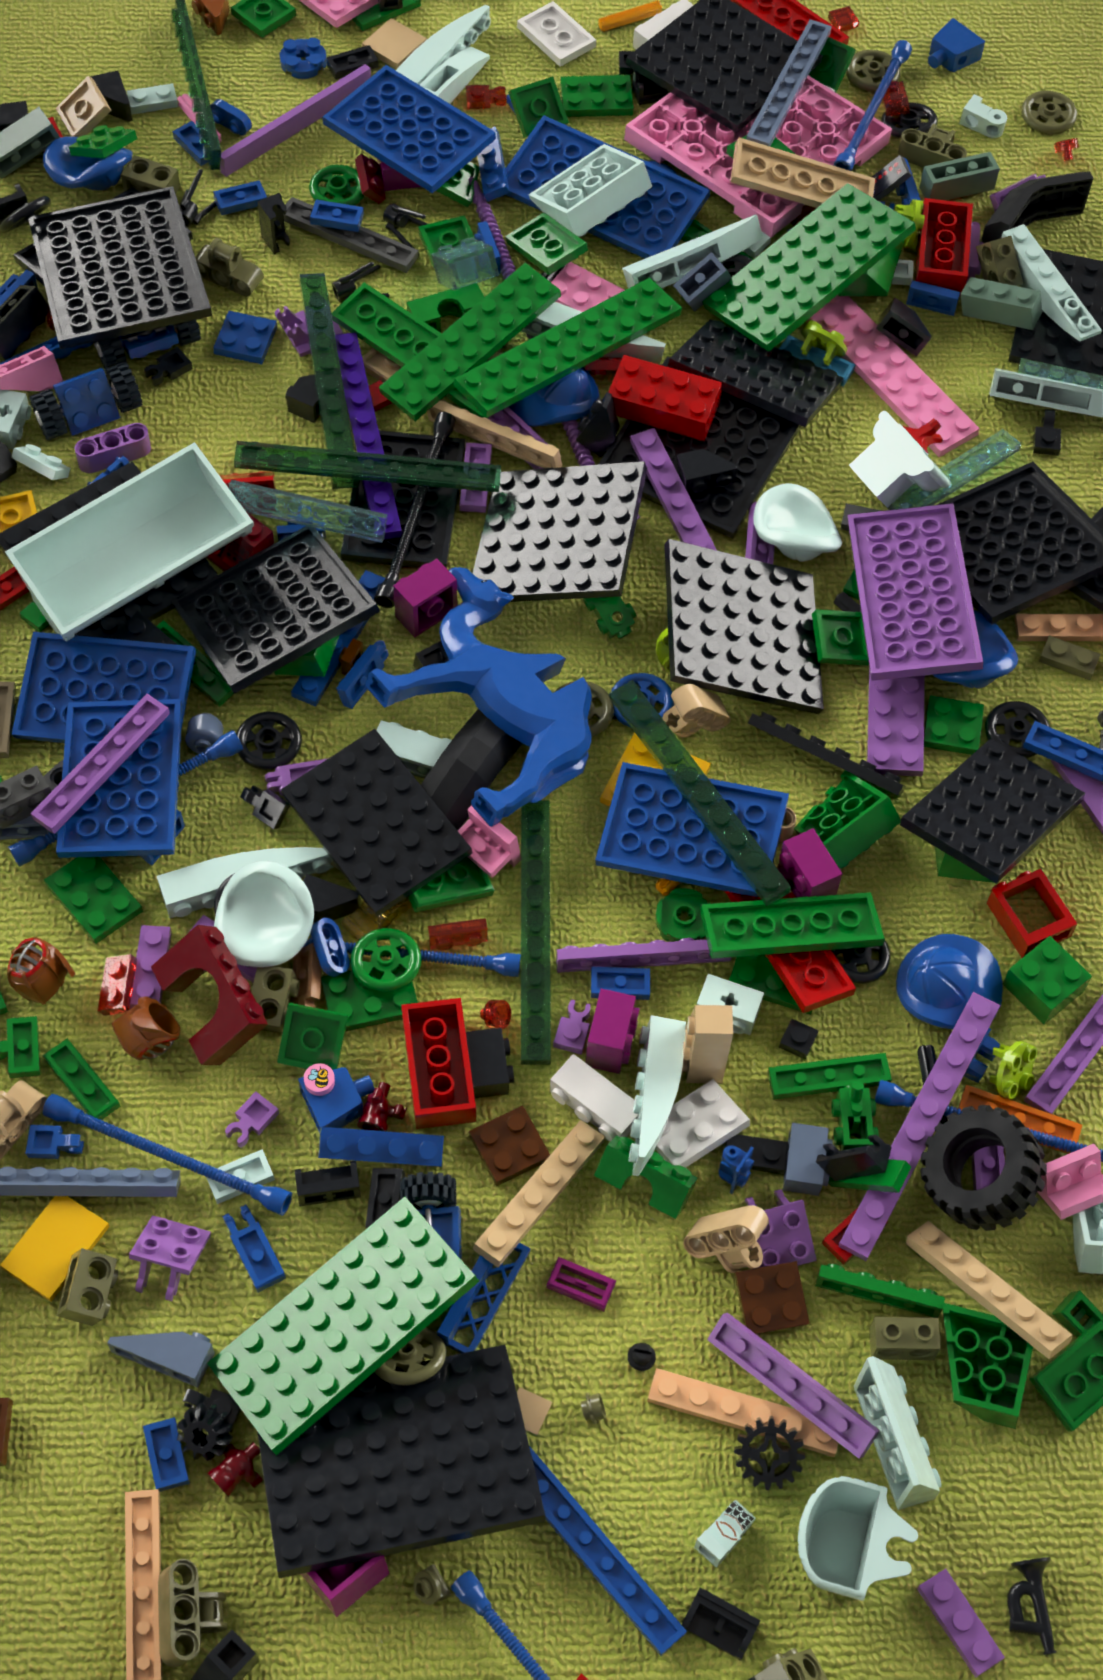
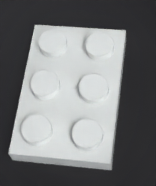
M554 1L517 20V28L560 67L596 47V39Z
M712 1079L673 1104L664 1132L655 1149L665 1161L686 1168L749 1127L750 1119Z

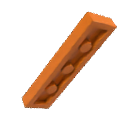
M966 1085L958 1107L961 1110L969 1106H973L978 1110L980 1105H990L993 1110L999 1107L1018 1118L1029 1130L1033 1129V1131L1044 1132L1048 1135L1051 1134L1052 1137L1064 1138V1140L1075 1141V1143L1079 1140L1082 1124ZM1054 1147L1052 1148V1149L1058 1150V1151H1060V1152H1063V1153H1066V1154H1070V1151L1067 1152L1066 1150L1063 1151L1062 1149L1059 1150L1058 1148H1057V1149L1054 1148Z

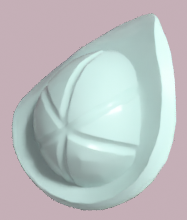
M791 483L780 484L768 489L758 499L753 519L758 536L765 542L777 546L788 558L804 562L819 556L821 553L835 552L841 547L842 540L828 509L823 501L809 489Z
M257 861L239 869L225 886L218 903L214 926L222 932L224 942L230 953L236 958L237 964L251 967L276 966L293 958L305 945L313 925L314 906L307 886L295 872L276 862Z

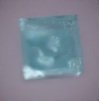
M474 237L461 240V244L454 247L452 245L441 246L438 248V252L431 254L438 283L452 290L499 276L493 247L483 241L475 240Z

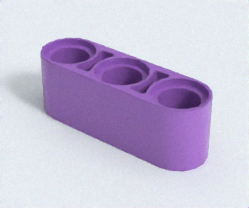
M132 423L81 439L75 444L74 448L80 470L85 473H94L107 469L115 462L117 457L121 458L124 456L129 461L148 455L151 451V444L147 427L142 423Z

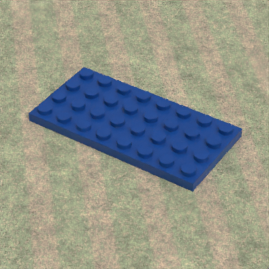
M545 115L542 116L506 167L509 193L506 195L542 211L529 198V194L603 144L644 161L653 187L647 190L643 196L635 198L626 204L624 209L616 211L607 217L603 223L597 224L588 230V233L644 259L676 247L710 197V189Z

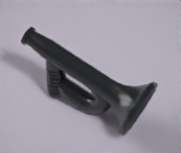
M1050 1557L1011 1563V1566L1020 1571L1027 1581L1015 1583L1007 1594V1606L1010 1615L1009 1632H1021L1022 1634L1028 1633L1040 1636L1044 1649L1043 1655L1057 1653L1054 1649L1053 1632L1042 1583L1043 1572L1051 1561ZM1023 1595H1029L1032 1599L1036 1617L1035 1622L1030 1620L1024 1621L1021 1607V1597Z

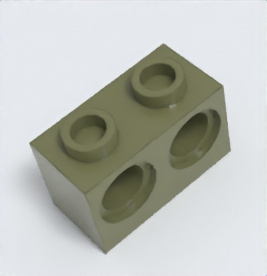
M136 155L132 157V160L121 173L124 192L132 187L143 193L173 186L176 194L180 188L178 169Z
M1011 236L976 246L984 280L1013 286L1023 284Z
M275 966L257 967L251 991L252 995L262 1007L263 1015L270 1008L278 1009V1013L274 1018L266 1019L268 1025L262 1029L264 1031L283 1033L288 1004L292 1002V997H297L300 981L292 969ZM275 980H284V985L281 989L277 991L270 990L271 984Z
M83 1248L74 1253L70 1260L56 1316L90 1326L105 1319L111 1305V1301L108 1300L110 1288L114 1287L118 1277V1270L115 1269L117 1259ZM89 1266L94 1267L98 1271V1280L90 1276ZM81 1297L89 1299L91 1310H87L82 1306Z
M874 1317L869 1328L871 1357L874 1356L878 1359L935 1360L941 1349L938 1318Z
M793 1648L782 1655L780 1653L764 1661L762 1664L765 1669L754 1676L756 1680H828L811 1648L802 1652H798L796 1648Z

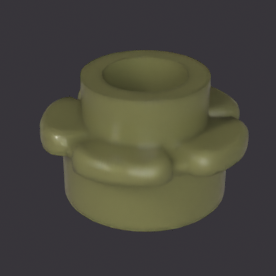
M589 1392L586 1393L587 1400L581 1401L584 1418L586 1421L591 1420L593 1424H597L599 1420L606 1419L600 1393L590 1395Z

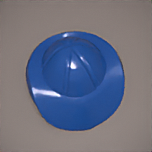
M61 137L55 139L47 146L43 156L46 172L58 185L72 189L84 187L91 190H106L112 186L114 187L121 178L124 165L131 161L133 156L132 151L124 147L106 158L71 156L68 146L77 142L76 139L78 137Z
M582 367L508 407L530 427L548 426L580 419L584 415L589 416L591 414V406L597 398L600 399V393L592 376Z
M974 610L983 658V669L932 675L943 681L958 683L968 688L981 689L992 683L996 678L1012 672L1018 664V654L1001 628L996 623L991 625L979 611Z
M939 934L921 941L907 953L897 972L896 989L900 1002L911 1015L925 1023L953 1030L973 992L999 1004L1001 1007L1003 981L997 960L983 944L958 934Z

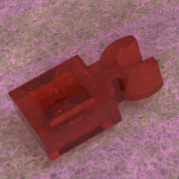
M465 85L467 109H490V104L492 103L497 106L506 105V88L504 86L489 89V85Z

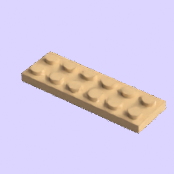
M739 137L735 143L730 182L817 208L847 183L873 198L875 178Z

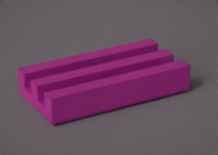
M558 1257L546 1288L604 1312L616 1285V1280ZM561 1268L565 1269L574 1274L587 1278L591 1281L604 1285L607 1288L606 1290L600 1289L598 1287L588 1284L587 1282L573 1278L559 1271ZM556 1279L565 1282L569 1285H572L574 1287H577L579 1289H582L591 1294H594L596 1296H599L602 1299L600 1300L586 1293L573 1289L569 1286L557 1282Z

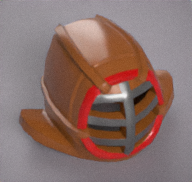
M37 937L23 940L16 949L11 951L12 955L7 968V978L11 987L28 1001L31 1000L42 1005L46 1004L56 994L58 989L63 986L67 973L72 978L75 975V971L60 951L50 943ZM38 945L42 949V951L35 948V946Z
M147 996L140 997L138 1003L133 1008L112 1022L113 1030L124 1051L137 1060L161 1056L173 1045L174 1041L179 1039L180 1025L168 1008Z

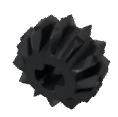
M204 1403L198 1404L195 1409L189 1408L184 1413L185 1419L179 1421L177 1426L182 1431L177 1436V1441L186 1443L183 1452H188L191 1449L194 1460H198L202 1455L206 1461L212 1460L215 1455L221 1456L226 1451V1445H229L233 1439V1436L228 1433L233 1429V1423L224 1421L227 1417V1412L218 1414L217 1404H212L208 1409ZM205 1429L208 1432V1435H206L202 1430Z

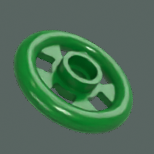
M339 164L326 166L317 171L310 180L309 191L314 201L322 200L355 206L364 198L358 172L353 167ZM355 180L357 186L350 187L349 182ZM321 181L327 182L325 188L319 186ZM348 193H350V194L352 195V196L349 197V198H346V199L343 198V197L346 196ZM326 194H329L330 196H332V197H334V198H333V199H329V198H326V197H324V196H325Z
M393 928L376 929L365 934L355 944L351 954V968L355 977L365 987L379 992L396 991L407 986L416 977L421 966V952L417 943L405 932ZM390 940L391 945L378 947L377 941ZM404 946L409 955L401 958L397 949ZM365 951L372 952L371 962L362 961ZM384 956L391 957L388 961L381 960ZM399 966H402L406 971L399 977H396L392 972ZM373 969L383 974L381 979L370 976Z

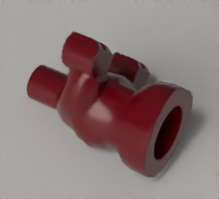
M380 1082L378 1088H375L374 1092L368 1095L367 1101L364 1104L363 1114L357 1123V1127L361 1130L387 1131L388 1117L400 1120L404 1118L407 1108H403L404 1106L401 1104L393 1107L387 1100L391 1087L388 1083Z
M254 1442L245 1450L236 1449L232 1444H229L223 1453L225 1459L208 1472V1475L228 1497L243 1480L250 1483L255 1489L263 1481V1478L254 1471L252 1462L260 1454V1448Z

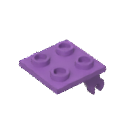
M325 302L295 314L287 306H284L283 313L279 309L275 311L276 318L279 320L300 357L331 346V335L344 334L340 326L332 321L331 312Z
M781 1189L775 1190L774 1195L778 1198L776 1202L778 1207L764 1210L769 1218V1223L757 1240L763 1253V1261L758 1268L797 1261V1265L817 1261L804 1201L801 1199L789 1202ZM752 1197L745 1198L747 1205L757 1206Z
M152 1215L129 1253V1259L141 1262L135 1291L143 1293V1288L147 1286L152 1263L170 1267L171 1272L165 1300L172 1302L173 1295L176 1296L181 1273L190 1274L211 1236V1231Z

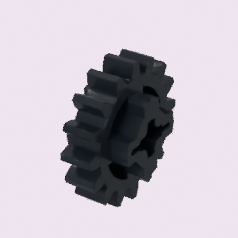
M773 1416L769 1417L766 1424L758 1417L756 1418L755 1428L747 1423L745 1425L747 1435L738 1434L737 1440L743 1445L734 1447V1453L742 1455L741 1458L736 1460V1467L745 1466L742 1477L745 1479L753 1476L754 1487L762 1481L765 1482L766 1490H770L771 1483L776 1482L779 1489H782L783 1479L786 1478L793 1483L795 1478L792 1471H802V1466L797 1460L805 1459V1452L798 1451L797 1449L802 1447L804 1442L803 1439H794L797 1434L795 1427L789 1431L786 1430L787 1420L785 1419L777 1425ZM765 1432L763 1439L758 1443L750 1444L754 1437ZM777 1433L788 1441L790 1447L780 1443L776 1438ZM771 1439L773 1451L779 1454H773L771 1465L768 1466L766 1454L762 1452H766L769 1440ZM749 1459L757 1461L763 1468V1473L754 1468ZM789 1462L785 1469L774 1474L775 1469L780 1464Z

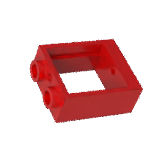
M1041 868L1034 872L1025 871L1009 883L1005 881L998 883L991 889L987 901L988 907L1021 958L1049 936L1057 943L1072 937L1078 924ZM1034 887L1056 922L1028 934L1006 899Z

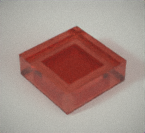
M850 6L829 11L828 19L840 31L843 32L858 27L859 20Z

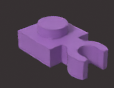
M571 1000L568 1005L569 1018L561 1016L553 1047L582 1055L590 1024L584 1021L590 1016L591 1006L586 1004L583 1012H576L574 1010L575 1000Z
M255 1091L235 1113L236 1118L240 1121L233 1122L225 1129L226 1137L230 1138L233 1133L240 1132L242 1136L238 1138L237 1145L240 1148L245 1146L249 1140V1133L253 1130L256 1134L260 1135L279 1115V1109Z

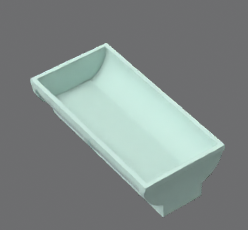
M194 442L5 551L30 591L33 601L55 633L60 634L65 641H68L74 637V634L150 589L162 586L167 579L238 537L250 534L254 522Z

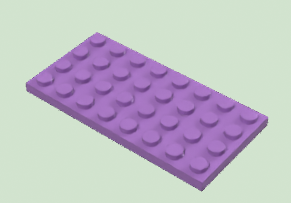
M954 504L848 515V527L871 681L983 669V658Z

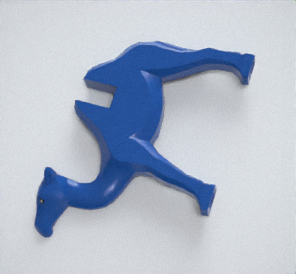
M454 567L448 571L457 579V590L463 603L450 610L443 618L439 627L440 639L449 661L427 665L409 674L396 676L376 668L368 673L366 687L384 708L416 695L453 691L466 693L475 702L476 707L497 727L530 747L523 762L520 775L511 785L501 791L482 787L474 792V798L471 800L472 807L489 826H494L502 818L508 817L520 807L529 802L536 803L541 801L551 792L584 772L592 740L588 724L592 693L584 677L554 693L543 683L560 674L566 658L559 654L515 653L489 646L477 640L473 634L474 629L497 618L505 605L510 603L514 597L509 593L502 592L492 580L480 579L467 568Z

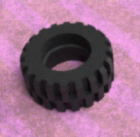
M980 1105L978 1110L973 1106L963 1108V1113L959 1115L953 1112L947 1116L948 1121L945 1124L939 1123L934 1128L936 1133L933 1138L931 1136L928 1137L925 1143L928 1147L927 1152H922L920 1160L925 1166L920 1170L921 1179L925 1182L924 1188L933 1199V1202L960 1225L964 1224L974 1230H978L981 1226L985 1231L995 1230L996 1224L1005 1228L1012 1225L1011 1219L1017 1217L1020 1220L1027 1214L1024 1210L1029 1205L1034 1207L1039 1200L1035 1195L1037 1191L1042 1192L1045 1181L1041 1178V1176L1047 1174V1165L1043 1161L1045 1154L1042 1147L1037 1143L1036 1137L1014 1115H1010L1006 1110L999 1107L993 1110L990 1105ZM987 1146H1003L1006 1152V1160L999 1177L985 1188L964 1190L961 1184V1174L969 1157L979 1149Z

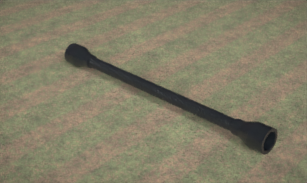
M440 412L436 415L433 424V443L390 571L377 588L374 601L380 607L393 608L395 606L393 586L399 581L398 576L441 448L445 444L446 439L452 434L456 424L455 417L450 413Z

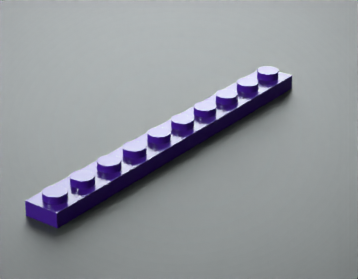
M354 332L331 335L332 347L339 371L340 383L375 541L399 538L402 535V529L357 334Z

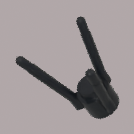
M202 169L198 170L189 190L185 191L179 205L186 227H189L192 222L198 225L200 220L217 206L216 202L213 201L198 214L197 205L190 201L203 173Z
M395 203L390 204L383 214V220L387 222L385 228L393 232L403 244L414 248L396 228L405 227L408 221L418 226L427 225V223L416 219H425L426 216L400 207Z
M369 262L347 276L332 282V288L337 300H346L356 290L354 282L379 270L380 265L374 266L373 262ZM382 293L386 297H390L389 293Z

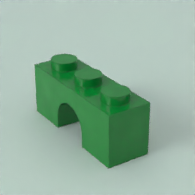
M477 282L409 301L407 302V311L441 333L442 317L450 315L458 318L462 317L482 300L484 295Z
M616 1135L607 1144L594 1176L621 1190L632 1177L633 1162H629L628 1158L631 1144L635 1143V1141L628 1137ZM653 1152L640 1173L652 1185L653 1194L648 1205L676 1219L685 1208L698 1177L692 1175L683 1166L673 1165L665 1161L657 1152Z

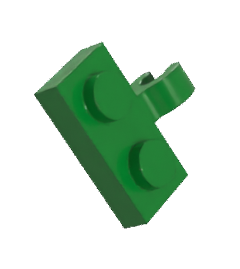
M37 1016L7 1019V1041H0V1060L8 1057V1073L10 1078L41 1076Z

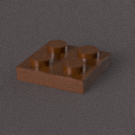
M523 1105L469 1131V1137L496 1187L542 1165L550 1156L548 1149Z
M797 1261L734 1273L744 1325L752 1332L760 1334L810 1324Z

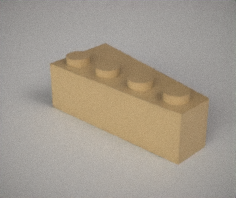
M695 1005L691 1016H688L685 1028V1042H683L682 1072H686V1083H708L714 1079L716 1083L722 1084L733 1038L732 1006Z

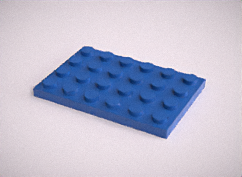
M388 65L381 68L322 117L323 125L432 194L496 139L495 131Z
M33 632L11 735L15 739L65 743L68 702L141 700L146 694H149L156 700L181 699L182 730L196 649L194 646L76 635L72 639L65 641L60 634Z
M181 699L158 700L169 708L170 714L58 830L56 847L58 858L175 854L182 723ZM140 700L68 702L62 780Z
M622 762L595 863L597 866L765 899L788 805L789 793Z

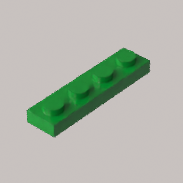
M164 620L156 626L177 645L193 646ZM196 649V664L193 666L191 683L218 707H221L234 693L214 664Z
M886 1053L769 1067L767 1071L773 1100L837 1092L839 1088L852 1085L856 1081L863 1083L864 1088L879 1086L880 1079L888 1082L892 1081Z
M821 1264L815 1283L816 1287L932 1318L939 1317L943 1310L942 1302L944 1303L945 1297L937 1295V1292L931 1289L921 1288L916 1290L907 1287L905 1283L890 1280L886 1282L876 1279L874 1275L867 1272H858L857 1274L845 1271L844 1267L837 1264H828L827 1266Z

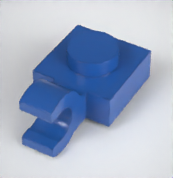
M30 1125L25 1154L28 1158L59 1159L60 1150L71 1154H82L84 1141H80L81 1135L78 1134L64 1135L61 1126Z

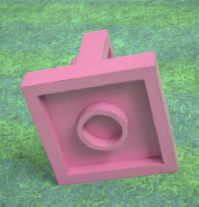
M471 805L467 809L469 820L458 832L472 848V854L468 858L493 878L507 863L515 867L521 860L518 839L516 835L500 822L494 826H489Z
M1095 1144L1046 1163L1047 1174L1041 1176L1045 1181L1044 1189L1042 1192H1037L1061 1220L1103 1202L1101 1151Z

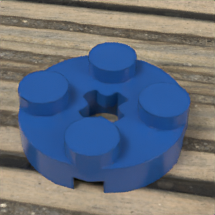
M288 39L283 43V48L280 51V65L285 73L287 70L292 73V77L308 79L317 76L318 71L322 67L323 70L325 69L327 64L326 51L320 45L319 39Z

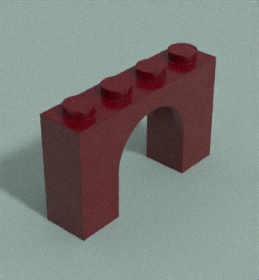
M197 925L151 966L163 991L183 992L205 972H209L215 979L219 991V1003L216 1013L202 1029L188 1040L201 1065H221L268 1025L263 1015L262 1007L252 995L248 981L242 976L237 966L236 958L230 953L224 942V936L217 927Z

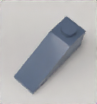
M185 1332L117 1336L110 1337L107 1342L112 1353L197 1388L208 1369L207 1363L215 1354L212 1343H209L210 1339L197 1332H193L192 1335Z

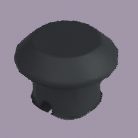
M637 1343L629 1349L628 1362L634 1369L646 1371L654 1365L656 1354L650 1345Z

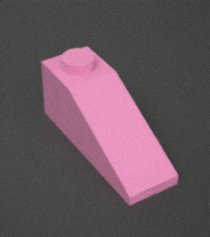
M45 346L0 365V390L42 391L53 389V385L63 381L54 354Z

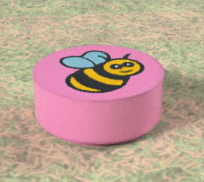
M325 1064L310 1066L304 1074V1084L307 1091L316 1096L328 1094L335 1085L333 1070Z

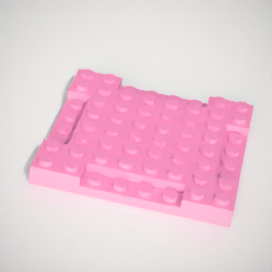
M808 75L776 138L796 155L833 165L837 156L848 147L865 111ZM670 92L626 125L624 136L626 142L659 164L667 160L735 206L733 213L740 218L746 219L757 215L761 231L770 237H773L798 217L802 212V207L805 205L730 182L733 159L726 153L727 146L737 141L739 137L746 136L757 117L735 133ZM873 117L856 150L855 164L863 165L889 144L892 128Z

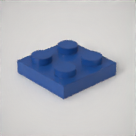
M228 311L213 347L214 354L263 364L277 330V321Z

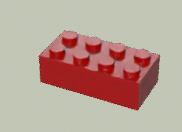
M924 198L921 214L925 215L923 228L919 230L915 281L960 292L959 297H961L968 278L973 204Z
M623 355L608 392L612 394L618 417L705 441L721 400L722 382Z
M461 998L401 1005L416 1130L476 1122V1103Z

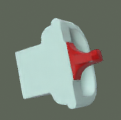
M882 411L873 429L875 441L849 464L859 478L887 508L913 484H917L921 489L929 492L935 491L940 487L948 488L950 486V480L928 457V446L934 443H942L943 438L936 434L941 425L934 418L916 429L898 424L888 412Z

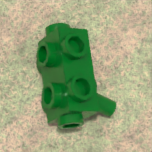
M621 596L583 598L589 611L594 610L598 618L596 624L603 635L607 633L609 639L615 636L621 639L632 632L631 627L634 626V618L637 616L630 603L624 604ZM614 613L621 615L622 620L620 622L613 620L612 615Z
M859 1081L839 1088L836 1099L831 1101L832 1117H838L839 1127H834L835 1146H840L842 1151L873 1145L869 1141L868 1136H879L878 1127H873L872 1117L876 1116L875 1099H870V1089L864 1088L863 1083ZM855 1136L859 1139H850V1137Z

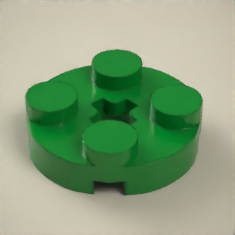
M679 888L671 891L668 896L659 901L656 908L655 921L661 937L671 942L684 938L704 940L706 935L700 909L701 904H710V902L708 903L702 898L701 893L693 889ZM685 911L692 919L681 921L677 916H681L682 912Z

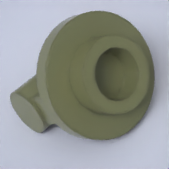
M435 1564L415 1575L414 1592L423 1603L431 1605L439 1600H445L452 1594Z

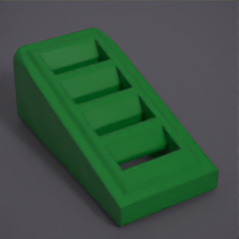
M1080 1290L1068 1294L1052 1312V1315L1077 1338L1097 1321L1103 1322V1314ZM1077 1306L1078 1310L1071 1315L1070 1311ZM1086 1314L1089 1318L1081 1325L1079 1321Z

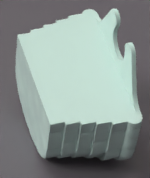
M841 1476L826 1480L811 1495L800 1518L798 1551L807 1576L817 1587L864 1601L866 1591L872 1583L910 1574L911 1565L906 1561L891 1559L887 1554L886 1544L893 1537H900L910 1543L915 1542L918 1538V1532L890 1508L887 1502L888 1488L870 1482L866 1483L860 1479Z

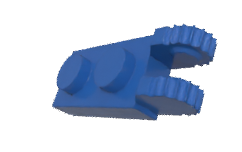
M244 1205L240 1207V1213L248 1227L238 1231L236 1223L229 1213L222 1217L230 1233L231 1241L257 1293L286 1279V1275L259 1222L255 1221L248 1206Z

